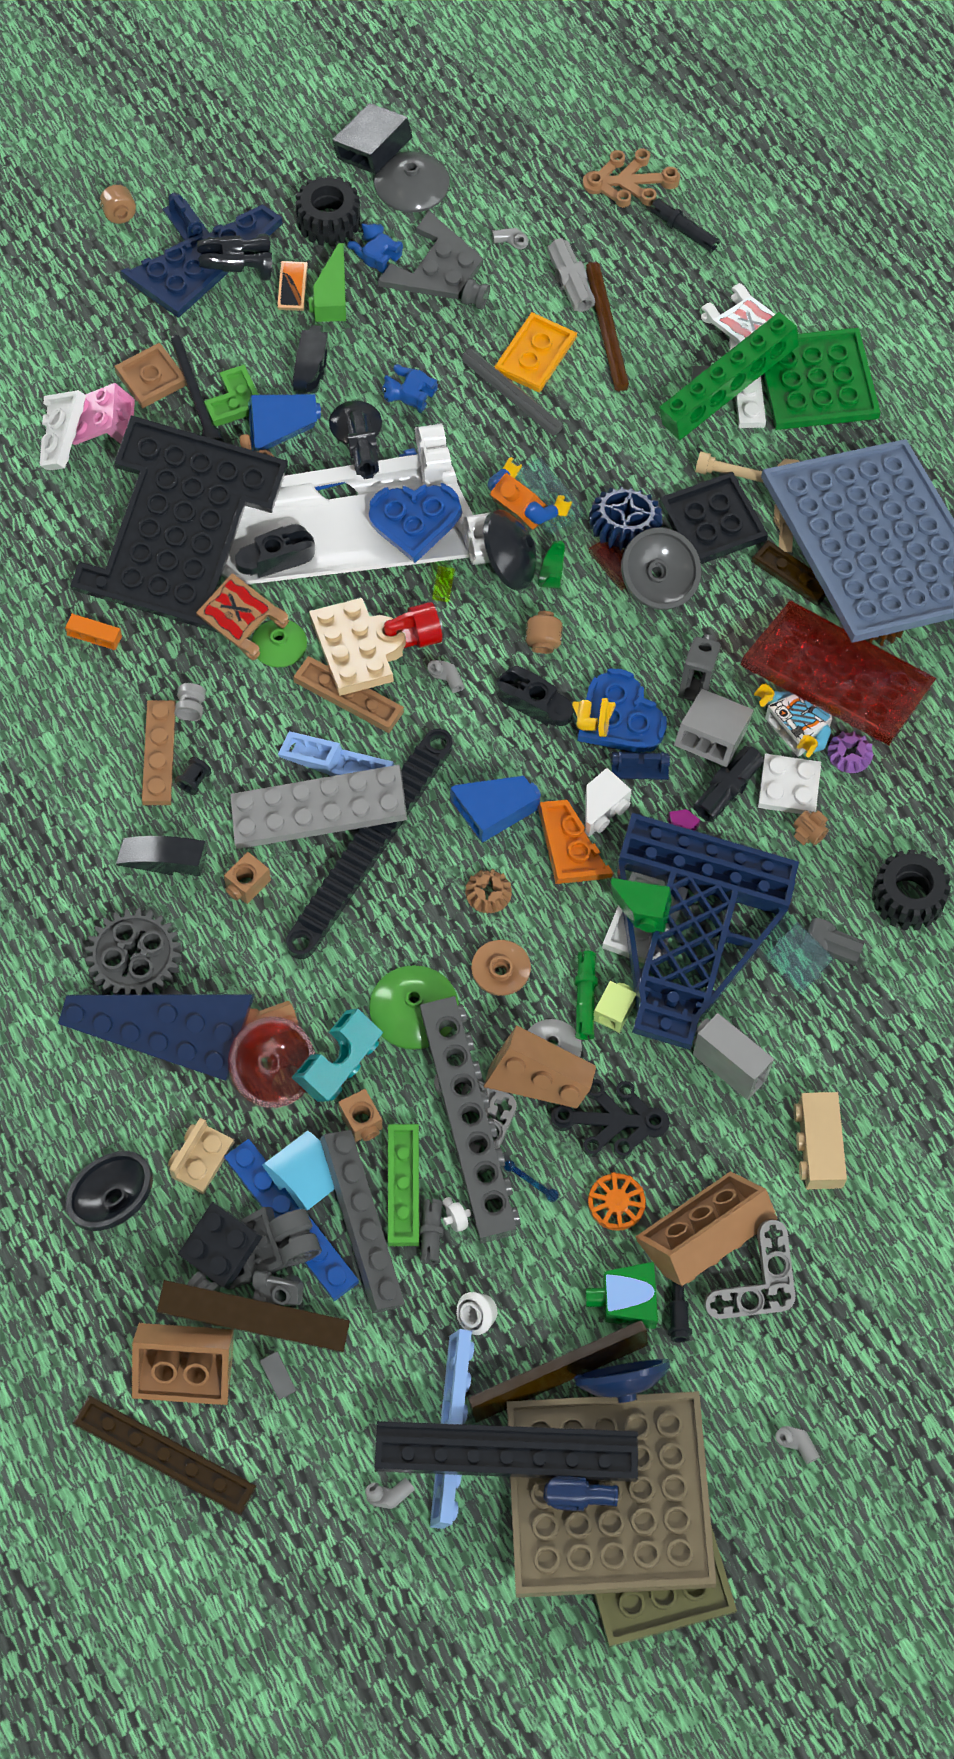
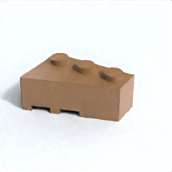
M516 1025L491 1062L483 1087L578 1108L591 1089L596 1065Z

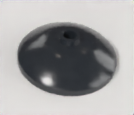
M505 510L493 511L486 517L483 530L488 558L494 571L506 586L516 591L523 590L530 586L536 572L534 541L526 527L513 514Z
M130 1151L109 1153L91 1162L78 1174L69 1188L66 1198V1209L71 1220L78 1227L89 1231L111 1229L129 1220L141 1209L151 1192L153 1172L150 1165L141 1155Z

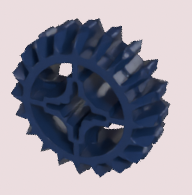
M620 486L618 490L610 487L608 492H601L600 496L595 498L589 513L590 529L593 530L594 537H599L600 543L608 542L609 548L613 546L619 547L620 551L626 548L629 542L641 532L651 528H662L663 523L662 509L659 508L658 501L652 500L651 494L643 495L642 489L638 492L633 491L632 486L629 490H625Z

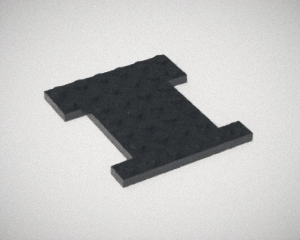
M131 415L114 466L117 469L138 474V479L106 569L79 561L70 585L71 590L219 633L197 616L196 612L218 589L245 506L272 513L288 467V461Z

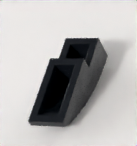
M172 836L123 838L116 865L172 876L174 872L201 877L207 854L206 841Z

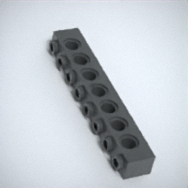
M455 996L421 1004V1016L480 1244L514 1236L517 1233L516 1226L521 1225L517 1207L511 1208L508 1196L513 1195L509 1177L503 1178L500 1168L505 1166L504 1156L501 1147L495 1149L493 1137L498 1136L494 1119H488L485 1108H489L490 1104L486 1090L480 1091L477 1081L482 1079L479 1062H472L470 1051L475 1050L471 1033H465L462 1023L467 1022L463 1004L457 1005ZM444 1027H452L457 1031L454 1036L449 1038L440 1034ZM452 1055H459L464 1059L463 1063L459 1066H452L447 1060ZM465 1083L472 1089L468 1094L460 1095L455 1091V1087ZM468 1112H474L479 1116V1120L474 1124H467L462 1120V1117ZM475 1141H482L487 1146L486 1150L482 1153H474L469 1147ZM481 1170H489L495 1177L491 1182L483 1183L477 1178V1175ZM495 1199L501 1202L502 1208L500 1211L492 1213L485 1208V1204L489 1200Z

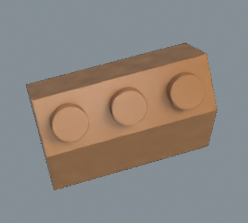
M139 1323L132 1342V1399L227 1405L233 1360L234 1329Z

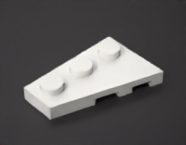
M79 390L44 396L47 414L43 415L42 424L46 426V434L41 439L40 466L46 470L63 469L69 460L70 449L76 436L77 425L83 412L86 395Z

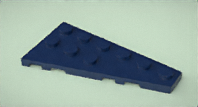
M260 205L237 216L236 221L225 226L217 225L213 227L212 232L204 236L198 234L166 249L164 254L151 260L149 257L142 260L141 265L131 270L129 267L121 270V278L179 318L229 273L222 270L199 267L198 258L203 254L197 251V241L208 239V237L220 238L222 236L240 235L243 240L256 238L261 233L270 236L282 225V217L265 205ZM242 251L244 254L251 253L249 251Z
M255 994L66 995L58 1024L226 1081L229 1078Z

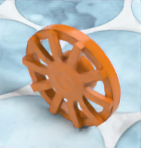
M615 1172L599 1178L591 1187L588 1196V1208L591 1216L599 1225L609 1230L619 1231L634 1226L643 1216L646 1206L645 1193L640 1184L631 1176ZM612 1180L613 1189L610 1190L604 1182ZM617 1180L625 1181L621 1189H618ZM629 1184L636 1189L629 1193L625 1192ZM600 1186L607 1193L606 1196L595 1193L596 1189ZM639 1194L641 1203L629 1201V1198ZM593 1198L604 1200V1203L594 1207ZM628 1206L640 1208L636 1216L628 1209ZM606 1208L608 1212L604 1219H602L596 1212ZM625 1212L632 1220L623 1223L621 1214ZM612 1214L617 1215L618 1224L608 1222Z

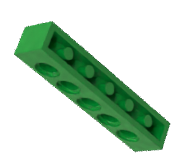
M780 311L663 403L659 407L662 425L679 441L798 347L797 326Z

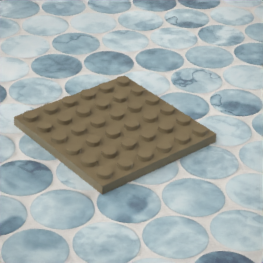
M699 1391L636 1395L637 1400L626 1403H618L617 1397L507 1401L508 1426L638 1431L637 1482L586 1480L589 1484L618 1485L617 1507L588 1505L587 1508H584V1511L554 1509L546 1503L543 1496L544 1486L551 1478L510 1477L516 1598L716 1588Z

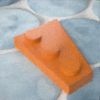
M569 801L540 802L538 811L555 883L563 884L612 878L613 871L601 859L598 847L595 843H591L584 831V825Z

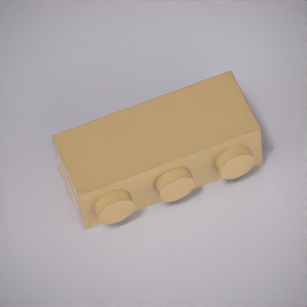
M838 1092L802 1093L798 1103L794 1104L795 1122H800L801 1132H797L796 1145L798 1151H803V1161L799 1162L800 1180H805L806 1189L843 1188L847 1180Z

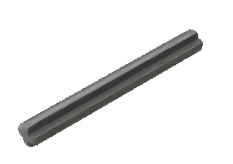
M469 348L462 354V361L547 432L555 436L561 431L562 422L477 352Z

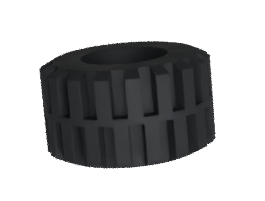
M327 175V178H322V176L316 177L314 181L310 179L306 182L307 186L302 185L295 201L297 226L299 231L301 230V235L304 238L308 236L309 241L312 243L317 240L320 246H324V243H329V246H335L337 241L345 243L346 237L349 240L353 238V232L357 233L360 225V198L356 188L352 187L349 181L343 182V178L337 177L335 179L330 175ZM335 209V211L332 212H323L320 210Z
M908 850L907 854H904L903 851L896 852L895 857L892 855L888 857L885 864L883 863L879 869L873 886L872 900H876L874 904L876 911L882 909L880 917L883 920L889 917L891 919L890 925L894 927L897 923L902 924L901 929L908 930L910 925H913L914 930H920L922 924L928 927L932 924L933 920L936 921L939 918L951 891V886L949 885L950 876L949 874H944L946 868L943 864H937L938 859L932 856L931 859L926 857L927 852L921 851L920 854H915V850ZM901 881L915 882L924 889L926 896L919 899L907 897L899 891L896 883Z

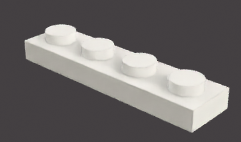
M730 337L729 346L731 350L738 343ZM760 376L735 396L739 428H764L766 425Z

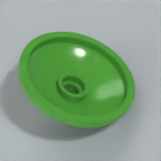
M404 966L389 972L377 983L370 998V1017L372 1022L383 1032L381 1036L389 1043L404 1049H423L429 1047L421 1016L420 1005L453 996L456 997L457 1005H459L458 997L450 981L436 970L424 966ZM415 996L419 998V1001L412 1003L409 1001V998ZM444 1027L440 1034L446 1037L453 1028Z

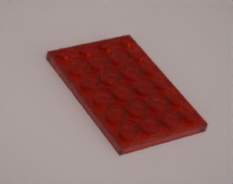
M791 600L747 651L740 663L741 666L752 673L767 679L778 687L791 692L802 700L815 705L826 713L839 718L888 746L891 745L933 687L936 680L930 674L866 640L852 643L845 629Z

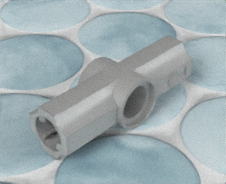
M563 238L554 240L547 247V253L555 268L557 283L560 282L562 286L560 290H565L574 311L579 313L587 311L595 305V298L587 283L584 264L582 261H577L568 241L563 240Z

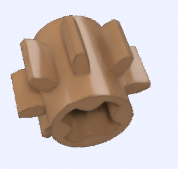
M806 810L793 824V827L796 829L795 832H797L794 837L803 846L810 842L814 846L817 845L829 832V829L825 827L828 819L819 810L816 813L814 811L810 813Z

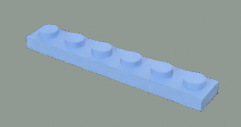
M459 1329L449 1336L440 1424H464L467 1419L468 1406L465 1404V1394L471 1384L468 1364L474 1353V1342L471 1341L472 1331ZM435 1474L430 1527L443 1529L452 1525L453 1521H455L458 1514V1502L455 1501L456 1488L460 1485L462 1475Z

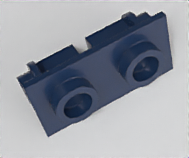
M172 193L169 195V206L163 208V212L184 241L198 234L204 236L209 233L188 202L180 194Z
M621 751L611 753L612 772L619 779L669 780L670 755L668 753H625Z

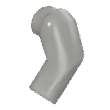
M517 228L492 231L493 243L507 242L516 249H524L528 245V237Z
M404 1478L392 1489L381 1487L378 1483H371L366 1487L365 1495L371 1505L392 1509L414 1492L415 1488L407 1478Z

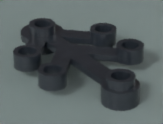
M593 1079L592 1086H598L600 1092L593 1093L589 1091L587 1096L590 1099L596 1100L607 1113L573 1111L571 1107L564 1105L555 1107L551 1113V1124L559 1131H567L574 1124L607 1126L596 1137L591 1136L584 1141L583 1151L589 1157L598 1156L601 1153V1149L626 1127L638 1128L627 1139L621 1138L615 1142L614 1154L620 1159H626L631 1155L632 1150L648 1136L653 1138L663 1136L668 1131L670 1125L667 1113L660 1108H649L634 1093V1085L629 1081H621L617 1085L616 1096L619 1100L626 1101L638 1115L626 1114L604 1091V1084L598 1079ZM626 1087L631 1093L623 1095L620 1089ZM565 1112L569 1115V1118L561 1120L558 1114ZM657 1118L660 1124L652 1125L649 1119ZM595 1143L598 1149L591 1151L587 1148V1145ZM626 1145L629 1150L622 1153L618 1150V1146Z

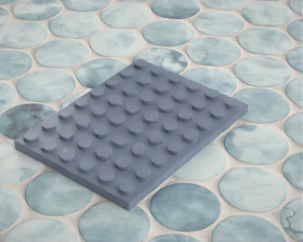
M906 439L763 469L761 478L852 643L954 619V519Z

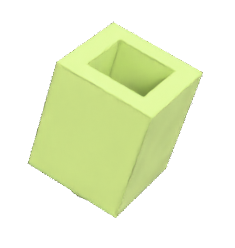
M610 981L594 1010V1021L620 1033L635 1005L636 993L624 983L616 984Z

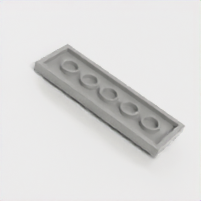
M400 764L230 794L234 842L237 849L407 820Z

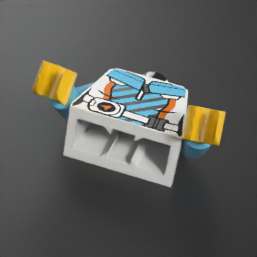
M762 684L753 693L754 696L762 698L759 701L761 707L770 704L768 705L765 719L797 757L807 751L806 756L810 758L814 752L824 750L831 734L830 724L832 716L829 712L837 707L835 699L830 694L817 699L810 690L805 689L800 692L774 691L767 684Z

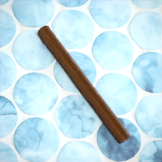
M596 261L593 263L589 262L586 265V273L591 292L595 298L594 306L614 388L617 392L626 391L629 388V381L601 267Z

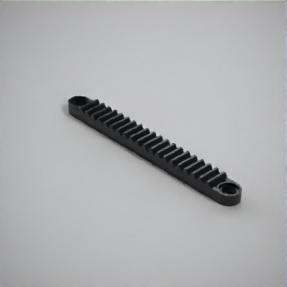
M439 728L429 731L419 746L415 747L414 753L410 754L407 763L403 764L401 771L407 816L452 751V736L444 729ZM435 739H442L446 742V746L439 750L434 749L430 744ZM404 821L363 827L354 835V839L352 842H349L347 850L343 851L340 860L336 861L335 867L330 870L328 877L323 880L322 886L318 887L315 896L311 897L310 903L305 906L303 913L298 916L297 922L287 935V951L293 958L306 959L315 952ZM298 938H305L309 941V946L304 950H297L292 944Z

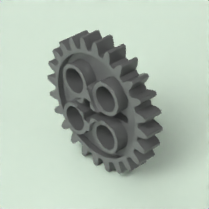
M140 908L137 909L135 915H131L130 911L125 909L124 917H120L117 912H114V921L111 922L104 918V928L94 927L97 937H88L89 943L92 946L85 947L86 954L89 956L85 958L87 967H90L88 969L90 977H95L94 982L97 987L103 985L105 994L113 990L114 995H121L122 993L143 995L145 992L151 995L154 994L153 989L156 987L161 991H165L164 981L174 982L171 973H179V966L176 963L182 962V956L178 953L182 951V946L180 942H177L179 940L178 933L172 932L171 922L164 925L162 915L154 920L152 910L146 916H142ZM144 932L145 934H143V936L141 937V939H140V941H139L138 938H139L140 934ZM124 934L133 935L125 941L119 939ZM151 943L160 944L156 949H147V946ZM115 959L121 961L117 966L108 965L110 961ZM128 967H129V972H128L127 976H126V977H123V975L126 973V971H127V969H128ZM142 968L149 970L145 975L135 974L136 971Z

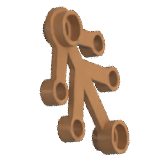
M638 149L635 152L634 160L619 175L609 176L616 168L622 167L625 162V154L622 151L615 150L611 152L610 161L602 169L591 171L584 175L582 184L588 193H603L622 208L630 205L631 194L640 199L642 204L651 206L656 200V191L652 188L642 189L638 185L660 183L665 189H675L680 183V173L675 167H666L661 173L635 174L642 166L648 165L650 159L648 150ZM611 186H620L624 190L617 191Z

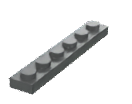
M352 1130L324 1134L320 1138V1142L372 1314L400 1308L405 1302Z

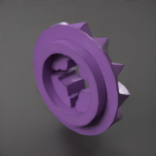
M855 730L851 733L842 731L840 735L833 736L828 746L830 762L837 769L846 773H857L865 770L870 765L874 755L872 744H869L866 736L857 735ZM857 745L856 755L851 753L844 757L847 748L850 749Z

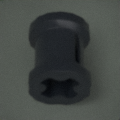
M191 757L188 761L189 766L182 775L176 777L175 783L183 791L196 795L199 791L198 786L205 777H209L212 772L209 765L204 761Z

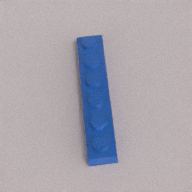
M250 1139L224 1156L225 1161L261 1208L264 1206L272 1207L275 1218L287 1212L300 1209L286 1188L278 1189L262 1166L266 1160ZM310 1218L313 1225L310 1233L316 1234L322 1252L317 1257L304 1263L332 1300L336 1301L359 1284V1280Z

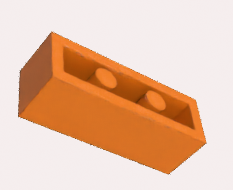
M71 614L65 627L67 636L112 650H116L122 638L120 628L75 614Z

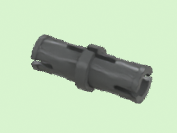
M426 1199L423 1201V1226L419 1227V1234L422 1237L420 1262L430 1264V1260H433V1264H439L440 1237H443L444 1229L441 1227L443 1202L438 1199H432V1204H430V1199Z

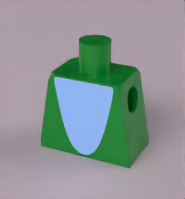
M654 1262L604 1272L603 1288H585L586 1307H604L605 1322L631 1325L642 1320L646 1328H656L658 1312Z

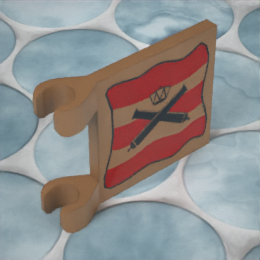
M233 573L196 612L197 616L237 646L253 661L259 657L260 649L258 645L248 640V638L267 617L280 628L286 627L289 623V616L286 612L274 606Z

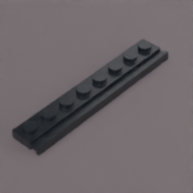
M377 1421L374 1470L375 1472L551 1479L558 1476L585 1477L586 1480L637 1482L638 1431Z

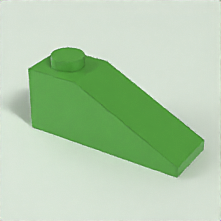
M338 243L313 286L314 296L309 297V313H315V322L346 321L343 243Z

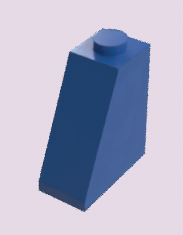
M315 394L251 395L248 408L252 450L256 452L268 450L314 428L317 419L321 418L320 403H316Z
M525 776L459 784L450 788L451 802L482 843L537 811L541 798V793L534 783H529Z

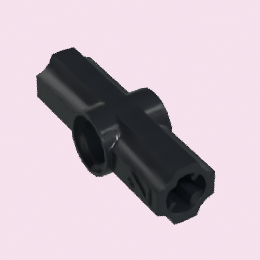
M362 410L352 411L350 416L346 417L350 457L353 458L356 475L362 476L363 479H371L379 472L375 431H372L369 414H365Z
M744 746L727 767L722 766L710 783V787L694 804L693 809L699 817L705 821L714 822L731 801L735 802L737 800L735 797L738 793L742 794L748 781L764 763V758L757 749L752 746Z

